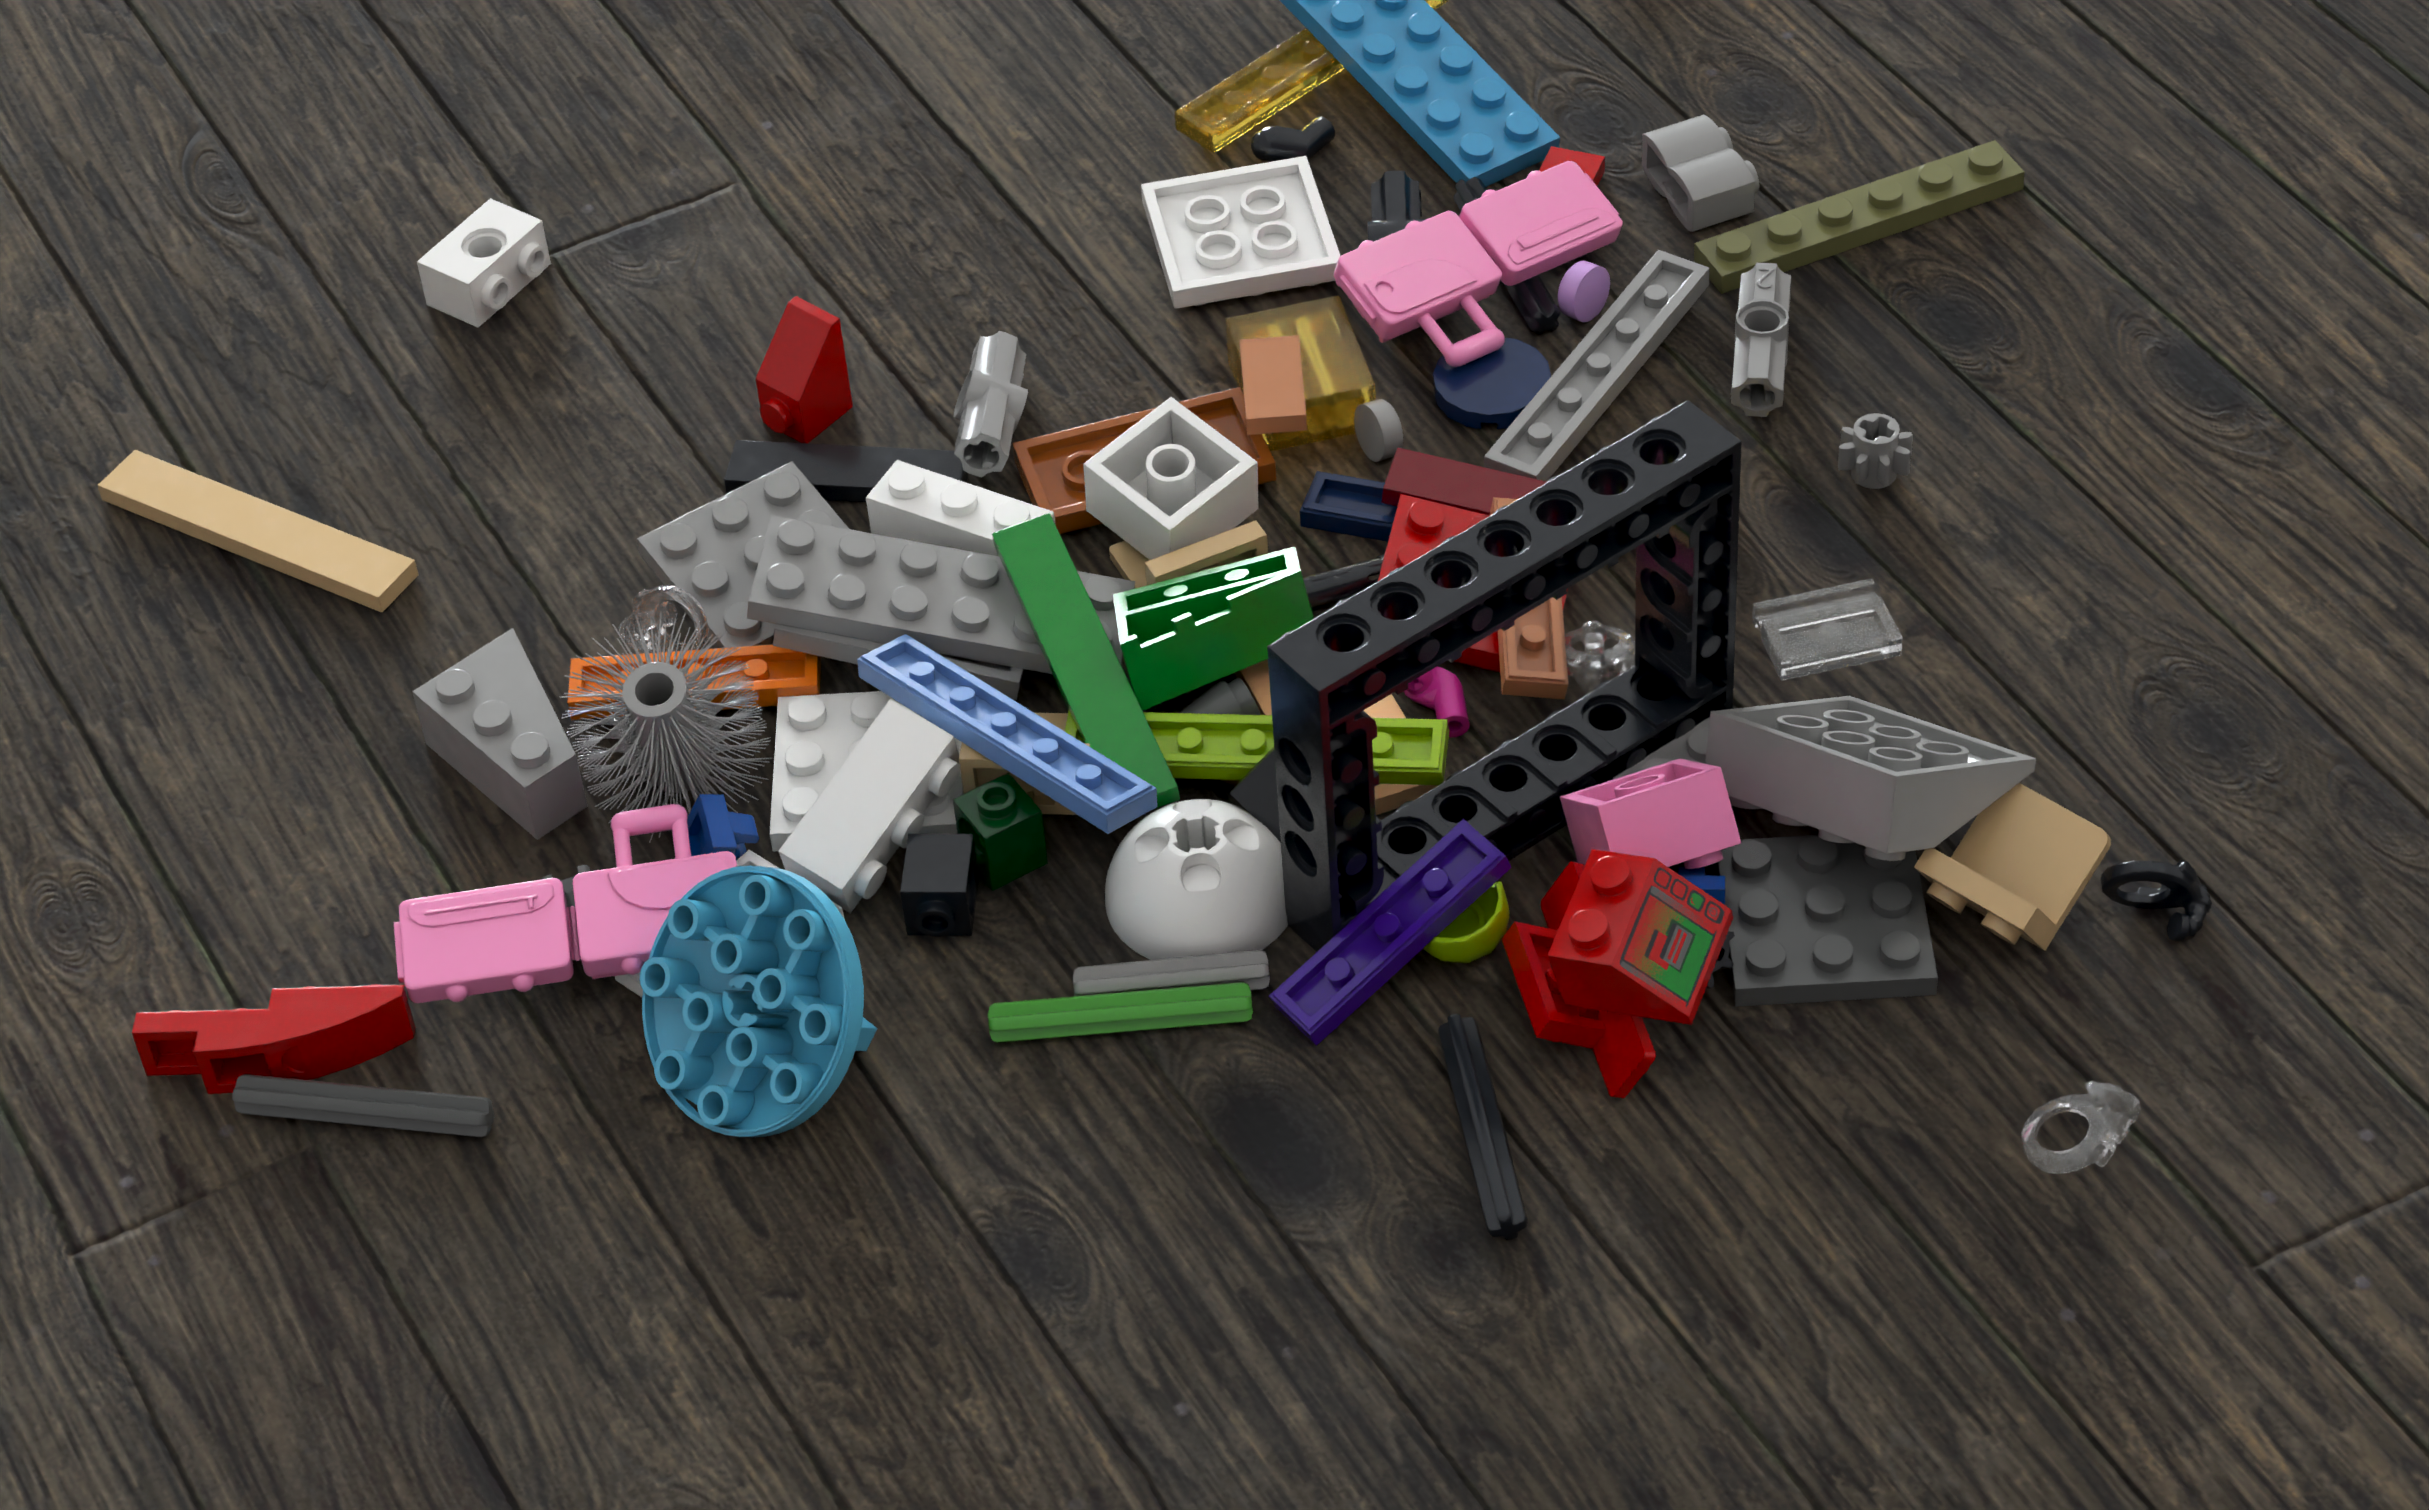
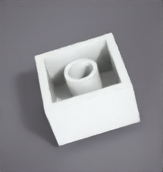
M1172 397L1083 464L1086 511L1149 560L1231 530L1259 509L1258 462Z

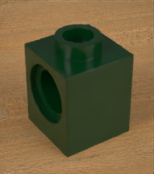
M1009 772L953 799L957 834H973L978 873L992 891L1048 864L1042 811Z

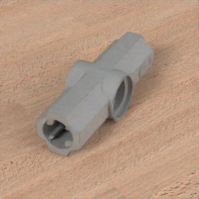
M1756 263L1750 271L1741 273L1738 310L1735 317L1731 404L1740 407L1746 416L1767 417L1770 411L1783 405L1785 369L1788 357L1791 275L1782 272L1777 263Z
M998 331L992 336H980L973 351L970 371L963 383L954 409L953 417L960 420L954 455L960 459L963 471L981 478L987 473L1002 471L1009 457L1012 435L1021 418L1028 395V389L1021 387L1026 353L1021 350L1018 338L1006 332Z

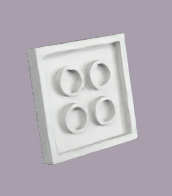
M1306 156L1141 184L1143 206L1174 309L1201 306L1211 302L1246 296H1258L1268 292L1303 286H1315L1320 283L1336 281L1334 271L1340 253Z
M882 691L778 697L769 834L773 852L779 851L890 699L894 700ZM954 737L960 755L962 742ZM961 771L951 790L943 797L936 795L923 813L924 822L918 834H957L953 799L964 794Z

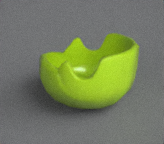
M1495 882L1440 934L1433 937L1430 943L1423 949L1441 961L1470 963L1492 953L1506 934L1509 922V906L1502 882Z

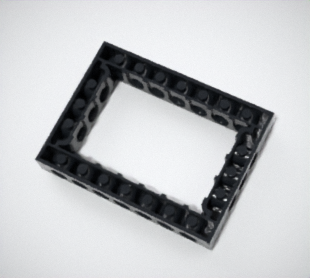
M1687 400L1667 413L1654 417L1638 430L1612 445L1603 447L1585 461L1561 475L1550 478L1545 484L1509 505L1497 509L1492 515L1460 534L1447 538L1436 548L1407 565L1394 569L1383 579L1354 596L1341 600L1330 610L1296 630L1285 633L1277 641L1267 646L1287 923L1316 952L1461 820L1467 821L1510 861L1567 825L1560 796L1613 780V777L1641 762L1645 757L1675 738L1678 739L1691 731L1694 726L1709 718L1711 711L1733 709L1742 441ZM1636 548L1635 666L1612 680L1600 683L1591 693L1564 709L1554 711L1540 724L1515 739L1505 741L1491 754L1464 770L1454 772L1445 782L1419 798L1405 802L1394 813L1380 820L1376 816L1374 789L1375 786L1380 784L1379 774L1373 768L1372 740L1378 737L1377 725L1375 720L1363 710L1393 692L1397 695L1408 689V683L1447 660L1451 663L1462 657V651L1499 629L1503 631L1515 625L1517 618L1552 597L1556 600L1567 594V588L1604 566L1607 569L1618 563L1619 557Z

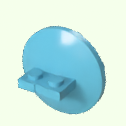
M751 865L738 866L722 870L699 882L670 908L668 916L652 946L649 959L643 964L640 971V985L643 989L642 1018L644 1035L654 1067L656 1081L688 1117L701 1126L724 1135L766 1137L793 1129L808 1120L831 1098L847 1073L855 1051H867L878 1029L863 1017L864 985L862 968L853 936L843 916L828 896L816 885L800 875L780 868ZM686 1099L690 1100L691 1102L697 1105L698 1112L686 1101Z

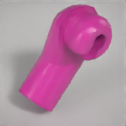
M1437 666L1408 683V689L1404 691L1405 695L1412 701L1434 710L1436 719H1447L1450 738L1459 737L1468 731L1469 718L1463 686L1455 674Z

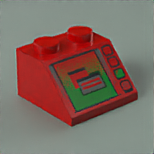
M1591 849L1547 956L1565 1005L1692 1025L1734 917L1729 907L1655 858Z

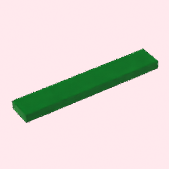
M1050 512L992 533L995 549L1083 742L1089 743L1092 749L1156 787L1158 806L1156 808L1180 800L1178 786Z

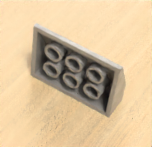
M1841 696L1711 711L1705 764L1721 767L1732 806L1744 809H1765L1773 812L1772 819L1777 823L1791 826L1808 825L1819 829L1818 836L1823 840L1836 843L1855 842L1866 847L1865 854L1869 857L1887 861H1899L1905 859L1906 852L1935 848L2035 771L2036 758L1852 696Z

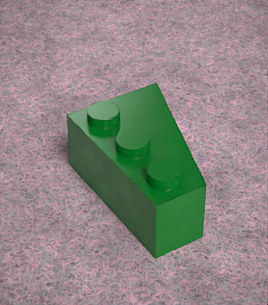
M1295 547L1113 594L1120 646L1133 692L1142 711L1268 659V645L1277 641L1285 633L1296 630L1314 619Z

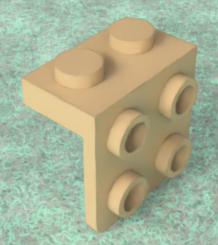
M2018 783L1977 815L1951 858L1934 848L1925 849L1914 868L1931 883L1926 893L1939 903L1961 914L1965 906H1968L1984 915L1985 917L1980 924L2001 939L2015 945L2018 939L2022 937L2045 951L2110 849L2111 839L2102 828Z

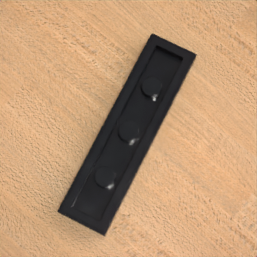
M736 440L724 483L727 494L793 461L825 500L866 502V496L896 460L963 482H967L969 473L963 471L962 463L954 455L953 450Z

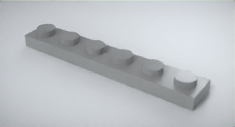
M1658 250L1485 454L1484 467L1548 481L1709 286L1710 268Z

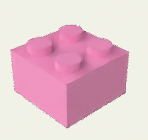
M1677 759L1560 796L1577 861L1584 865L1591 849L1655 858L1667 867L1683 862L1685 869H1695L1721 861L1723 859L1721 850L1741 844L1722 769L1718 766Z

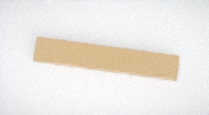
M134 450L97 485L101 498L105 502L379 612H383L419 575L414 559L138 450Z

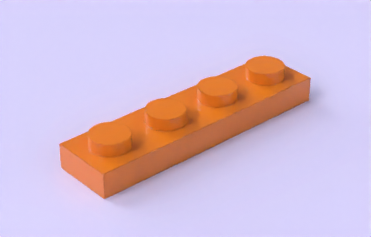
M773 645L737 647L733 651L741 649L712 664L713 668L708 677H711L720 663L722 664L713 676L728 661L729 663L721 672L732 662L734 663L730 667L739 661L742 662L736 666L746 662L739 667L748 664V666L743 668H750L717 678L713 689L719 686L725 676V680L718 689L732 675L734 676L727 684L739 674L740 676L736 680L743 677L739 681L750 676V678L744 681L753 678V680L748 682H754L746 685L754 684V686L742 688H752L745 694L754 690V692L747 696L757 692V694L750 697L758 695V697L751 698L758 700L748 702H756L752 705L758 704L756 707L777 706L778 697L820 694L821 656ZM731 647V648H730L728 651H726L724 654H726L727 652H729L730 650H732V649L735 648V647ZM717 648L716 652L711 657L709 662L718 654V652L722 648ZM724 648L719 655H721L728 648ZM708 649L699 657L695 671L698 670L707 652L709 651L701 668L705 665V663L713 654L715 649ZM687 650L684 654L681 669L685 666L691 650ZM692 650L689 661L693 657L696 650ZM672 651L670 656L671 665L673 664L675 651ZM677 651L675 663L677 661L680 651ZM645 653L640 654L643 663L647 664ZM649 653L653 662V653ZM629 654V656L631 657L632 661H633L634 664L636 665V663H635V661L633 660L632 656ZM614 655L624 665H626L624 661L619 657V655ZM625 655L626 658L628 659L629 663L631 664V666H632L633 669L635 670V668H634L633 664L631 663L630 659L628 658L627 655ZM600 656V657H593V658H595L596 660H598V661H600L601 663H603L604 665H606V666H608L609 668H611L612 670H614V671H616L617 673H619V672H618L616 669H614L608 662H606L601 656ZM603 656L628 677L627 673L612 656ZM585 657V658H584V659H586V660H588V661H590V662H592V663H595V664H597V665H599V666H601V667L603 666V665H601L600 663H598L597 661H595L594 659H592L591 657ZM571 658L570 676L588 679L573 674L572 672L597 679L581 671L582 669L607 681L606 678L592 670V667L621 685L607 671L580 658ZM681 660L677 666L678 669L680 668ZM696 661L689 668L688 674L692 673ZM712 665L703 672L701 679L706 678ZM614 675L618 680H620L624 684V679ZM569 677L568 693L584 694L570 691V689L593 693L590 691L577 688V686L588 690L604 694L586 685L589 684L608 694H612L611 692H609L608 690H606L605 688H603L595 682ZM716 680L710 683L707 689H712ZM601 684L614 693H620L612 686ZM748 689L743 690L739 695H741L742 693H744V692L747 691ZM729 690L720 693L711 702L721 703ZM730 690V693L727 695V697L725 698V700L723 701V703H724L734 692H735V694H734L729 700H731V699H732L736 694H738L741 690H737V691H736V690ZM568 697L567 702L568 707L579 708L589 707L575 705V703L597 707L582 702V700L605 706L591 698L607 705L611 703L602 697ZM606 698V699H608L609 701H611V702H613V703L619 702V701L614 700V699ZM725 707V708H723L722 710H725V709H735V708ZM569 708V710H585ZM590 711L579 715L571 716V720H580V717L594 719V717L588 716L587 714L599 718H606L596 713V711ZM597 711L605 716L612 715L607 711Z

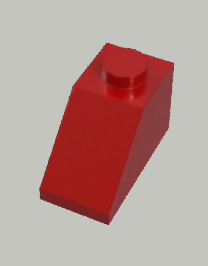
M797 296L788 302L756 376L760 414L763 423L773 431L784 433L800 443H809L853 407L840 318Z

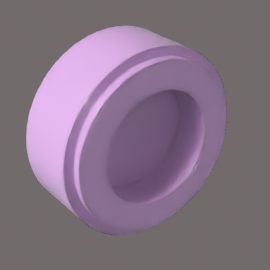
M1584 260L1572 265L1563 276L1558 289V305L1562 314L1581 322H1589L1596 317L1608 298L1610 290L1608 271L1604 267Z

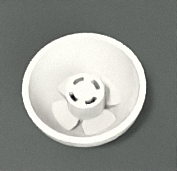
M1191 799L1164 806L1138 822L1127 833L1114 853L1105 884V907L1109 922L1115 933L1127 946L1150 960L1263 950L1274 942L1288 926L1285 910L1281 843L1265 825L1254 818L1247 810L1231 803L1211 799Z

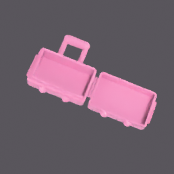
M1566 161L1542 172L1538 170L1531 171L1526 179L1500 190H1486L1480 198L1466 203L1462 207L1459 216L1453 211H1445L1422 222L1410 221L1405 229L1374 242L1371 240L1363 241L1357 249L1339 257L1334 271V278L1337 286L1342 288L1357 311L1378 335L1381 343L1422 327L1443 354L1446 363L1452 367H1459L1499 350L1505 342L1503 332L1493 324L1477 303L1493 295L1498 288L1500 280L1507 286H1513L1611 244L1617 240L1623 221L1618 216L1617 210L1589 175L1584 173L1577 163ZM1464 309L1481 332L1453 344L1435 320Z
M679 804L616 813L612 817L610 825L613 831L616 868L583 872L574 876L573 893L575 907H567L563 884L557 878L403 901L399 905L400 922H394L399 983L405 984L409 999L414 1003L444 999L460 1002L471 995L510 989L527 992L536 985L567 981L574 974L573 960L579 961L581 959L585 974L592 977V979L637 974L641 971L643 964L649 959L652 946L672 905L707 877L725 869L738 867L736 857L730 851L691 856L687 824L688 813ZM672 830L675 859L633 865L630 836Z

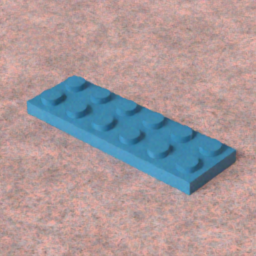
M1280 0L1456 183L1461 179L1468 181L1476 177L1481 179L1485 187L1544 160L1551 146L1559 148L1560 136L1425 0Z

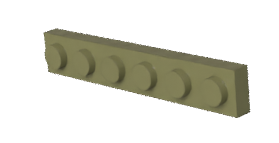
M1994 140L1694 243V261L1710 268L1709 280L1723 294L1740 288L1741 273L1750 271L1756 263H1777L1782 272L1807 265L2023 190L2025 172L2001 145Z

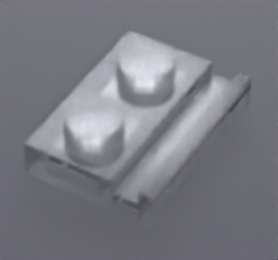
M1872 578L1753 603L1752 622L1755 628L1759 627L1761 631V641L1781 681L1901 656L1902 635L1881 596L1878 597L1876 595L1875 583Z

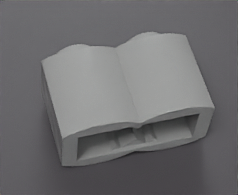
M1697 116L1642 134V167L1653 187L1663 197L1667 198L1674 214L1687 230L1693 232L1754 212V194L1759 191V179L1756 169L1750 161H1744L1733 150L1732 141L1726 129L1723 127L1718 128L1708 116Z

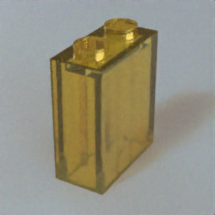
M1339 295L1225 318L1228 363L1237 387L1241 388L1243 395L1240 340L1299 335L1307 430L1262 434L1270 451L1356 434L1354 425L1355 410L1360 404L1376 400L1375 383Z

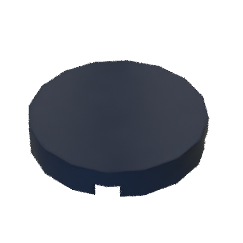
M1505 337V342L1499 350L1459 367L1450 366L1446 363L1444 356H1441L1433 372L1436 404L1448 418L1466 427L1481 429L1482 422L1497 423V429H1506L1550 379L1551 373L1548 361L1535 347L1518 339Z

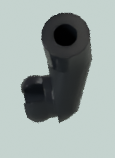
M1320 116L1313 119L1301 130L1281 126H1267L1263 130L1256 132L1252 137L1251 149L1255 157L1262 161L1273 162L1306 156L1308 160L1334 139L1335 130L1329 120Z

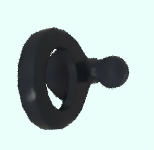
M2151 860L2129 861L2108 867L2101 874V890L2112 901L2142 909L2183 907L2185 914L2174 913L2167 925V935L2169 939L2174 941H2182L2188 936H2194L2202 928L2206 913H2209L2212 905L2207 887L2200 883L2195 869L2186 860H2181L2176 865ZM2136 881L2162 884L2161 888L2158 889L2140 887L2137 892H2124L2119 889L2121 885Z

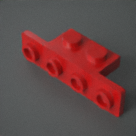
M1571 861L1541 900L1540 906L1548 928L1514 921L1503 936L1502 942L1536 1038L1593 1049L1609 1095L1624 1099L1639 1079L1648 1071L1656 1057L1643 1018L1565 1005L1547 956L1585 866L1582 863Z

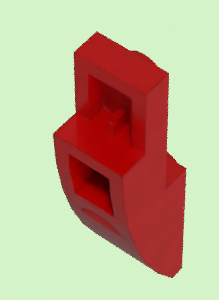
M373 984L368 986L274 988L271 992L268 1009L237 1008L233 1010L209 1011L171 1010L167 1012L136 1013L132 1035L146 1076L201 1074L207 1094L233 1093L238 1077L243 1074L311 1080L351 1068L413 1039L416 1027L404 985Z

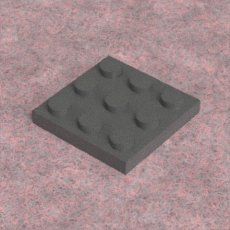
M1818 835L1741 839V844L1721 850L1723 859L1715 864L1717 876H1725V905L1732 910L1734 917L1729 931L1734 932L1735 936L1729 941L1730 952L1728 958L1734 963L1733 967L1730 968L1735 1007L1937 995L1938 975L1920 873L1914 868L1917 863L1916 851L1906 852L1905 859L1880 860L1867 856L1865 854L1866 847L1855 842H1830L1821 839Z

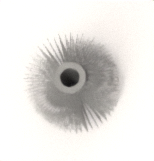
M660 611L658 645L657 635L655 634L657 661L655 659L652 620H650L653 662L636 615L647 664L643 663L628 627L626 626L637 654L638 662L614 624H612L635 661L636 665L617 638L635 670L624 653L622 654L626 661L605 637L604 639L626 665L592 638L617 661L628 677L601 654L599 655L619 673L590 655L588 656L603 666L601 667L575 655L607 671L621 684L615 683L592 667V670L606 678L607 681L582 669L581 671L597 679L574 672L572 673L588 679L564 675L565 677L595 682L612 693L608 694L586 684L604 694L577 686V688L593 693L570 689V691L584 694L564 693L578 696H560V698L602 697L611 703L607 705L591 698L605 705L600 706L582 700V702L597 707L575 703V705L589 708L569 707L585 710H568L565 712L573 713L562 714V716H569L561 718L590 711H596V713L606 717L602 719L587 714L588 716L600 719V721L580 717V719L594 722L574 721L591 724H573L570 726L579 727L567 728L575 730L566 732H573L567 735L574 734L569 737L572 738L596 725H601V727L610 730L609 732H604L592 728L593 730L605 733V735L585 731L586 733L601 736L579 735L594 738H576L575 740L583 741L573 742L580 744L572 746H578L572 750L581 747L574 752L583 749L578 753H583V755L578 757L588 756L577 759V761L585 759L578 762V764L586 761L579 766L588 763L583 768H589L583 771L592 770L582 773H590L582 777L591 775L586 778L588 779L596 775L588 782L599 776L594 781L596 782L608 772L602 778L603 780L615 768L606 782L601 783L600 781L599 784L587 787L596 786L588 791L597 788L590 792V794L599 790L593 794L596 795L605 789L598 795L600 796L614 784L605 794L606 796L622 779L613 792L614 794L624 779L627 778L620 793L595 807L603 804L601 806L603 807L611 802L603 809L605 810L616 801L610 808L611 810L626 794L617 807L618 809L634 788L625 805L627 806L637 786L640 785L636 799L621 812L628 811L631 806L630 810H632L639 801L636 807L638 809L642 799L646 796L643 809L649 792L654 786L651 801L646 808H650L652 803V807L655 806L658 795L659 806L664 790L665 799L662 806L668 804L669 796L670 804H672V796L673 804H678V793L680 805L682 806V793L686 801L688 813L690 814L692 808L688 791H691L695 802L698 798L697 794L698 796L700 794L699 791L703 794L699 785L705 794H711L709 790L713 794H717L706 778L735 803L737 802L716 783L745 801L747 800L735 793L734 789L759 800L728 785L712 771L715 770L740 787L742 786L730 779L729 776L754 787V785L736 776L761 784L762 782L748 777L769 779L738 773L724 763H729L750 773L733 763L758 770L742 763L765 766L751 762L770 763V761L757 760L773 759H746L730 751L732 749L754 756L737 749L760 753V751L745 748L765 749L749 746H764L769 744L759 743L771 742V740L762 741L771 737L749 742L748 740L733 736L737 735L756 739V737L741 734L761 735L745 732H763L765 730L756 729L767 728H756L766 725L767 723L758 725L765 722V720L754 724L763 718L759 720L741 719L760 718V716L752 715L762 714H752L762 711V709L754 711L761 707L753 709L758 704L752 706L756 702H748L758 700L751 699L758 697V695L750 697L757 694V692L747 696L754 692V690L745 694L752 688H742L754 686V684L746 685L753 683L754 681L748 682L753 680V678L744 681L750 678L749 676L739 681L743 678L741 677L736 680L740 676L739 674L727 684L734 676L732 675L718 689L725 680V676L719 686L713 689L717 678L748 669L750 667L743 668L748 666V664L739 667L746 663L744 662L736 666L742 662L739 661L730 667L734 663L732 662L721 672L729 663L728 661L713 676L722 664L720 663L711 677H708L713 668L712 664L741 648L733 651L735 649L733 648L724 654L732 647L730 646L719 655L725 648L723 647L709 662L716 652V648L701 668L709 653L708 651L698 670L695 671L699 657L722 638L727 631L714 641L720 634L719 632L705 647L712 637L711 635L696 655L703 641L702 639L689 661L695 644L694 640L708 620L691 641L700 624L698 623L686 647H684L691 628L689 627L675 663L681 636L679 631L686 613L683 616L671 647L676 623L675 618L665 660L666 625L662 659L660 648L662 611ZM679 634L673 664L671 665L670 656L672 654L675 642ZM693 643L692 648H691V651H690L689 656H688V658H687L686 664H685V666L681 669L682 663H683L684 654L687 652V650L689 649V647H690L691 644ZM681 660L680 668L678 669L677 666ZM696 661L692 673L688 674L689 668ZM712 665L706 678L701 679L703 672ZM614 675L624 679V684L620 680H618ZM716 680L712 689H707L708 685ZM601 684L612 686L620 693H614ZM748 689L747 691L739 695L743 690ZM729 690L721 703L711 702L717 695ZM730 690H736V691H737V690H741V691H740L738 694H736L731 700H729V699L735 694V692H734V693L723 703V701L725 700V698L727 697V695L730 693ZM606 698L614 699V700H617V701H619V702L613 703V702L609 701V700L606 699ZM725 707L739 709L731 717L715 716ZM597 711H607L612 715L605 716ZM736 720L755 721V722H753V723H746V722H741V721H736ZM729 721L738 722V723H744V724H749V725H747L746 727H744V726H741V725H738V724L731 723V722H729ZM725 724H733L742 727V729L737 731L736 729ZM602 725H614V727L609 729ZM724 725L735 731H720L719 729ZM729 737H734L743 741H747L749 743L740 744L730 739ZM602 739H620L611 748L595 746ZM728 739L739 745H729L723 740ZM597 747V748H602V749H607V750L591 749V748ZM723 751H728L744 759H733ZM614 752L625 753L615 763L605 765ZM721 752L729 758L718 756L716 753ZM610 754L605 763L599 765ZM714 762H719L732 771L721 769ZM621 766L616 779L609 780L617 768ZM623 766H627L625 773L618 777ZM712 772L716 778L710 776L709 773ZM640 774V776L634 781L635 776ZM634 776L631 785L623 791L629 778ZM647 781L646 788L639 795L643 782ZM726 802L727 806H729L734 812L738 813Z

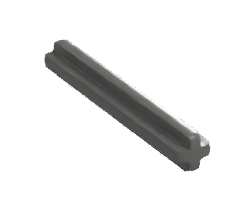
M252 1074L239 1076L232 1094L236 1111L241 1114L481 1138L489 1135L494 1122L492 1101L486 1097Z

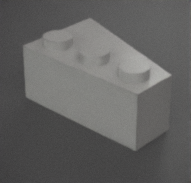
M513 628L412 691L426 745L537 840L588 807L576 753L572 750L573 747Z

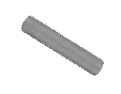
M1262 950L1082 966L1074 969L1073 973L1074 996L1240 982L1249 984L1252 991L1266 989L1269 987L1270 982L1268 957L1266 952Z

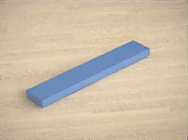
M907 634L857 658L858 673L861 679L932 724L953 735L959 741L1107 834L1158 807L1156 787Z

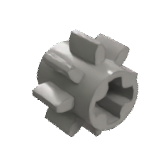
M1879 413L1864 415L1855 422L1854 429L1850 427H1843L1841 429L1838 469L1851 470V476L1855 484L1865 488L1880 489L1887 487L1895 481L1897 474L1908 476L1910 472L1913 434L1912 432L1899 433V424L1888 415Z

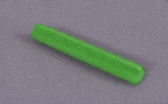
M1240 982L993 1003L989 1006L988 1025L992 1041L1004 1043L1242 1023L1252 1019L1253 1007L1249 984Z

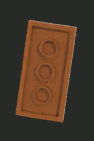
M1240 387L1179 402L1258 462V485L1276 480L1275 461L1263 435H1247L1244 395ZM1156 408L1012 443L1014 461L1032 505L1054 512L1056 527L1060 534L1103 524L1086 511L1083 464Z

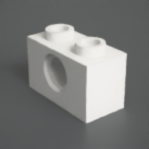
M491 198L417 261L426 304L478 328L551 264L542 220Z

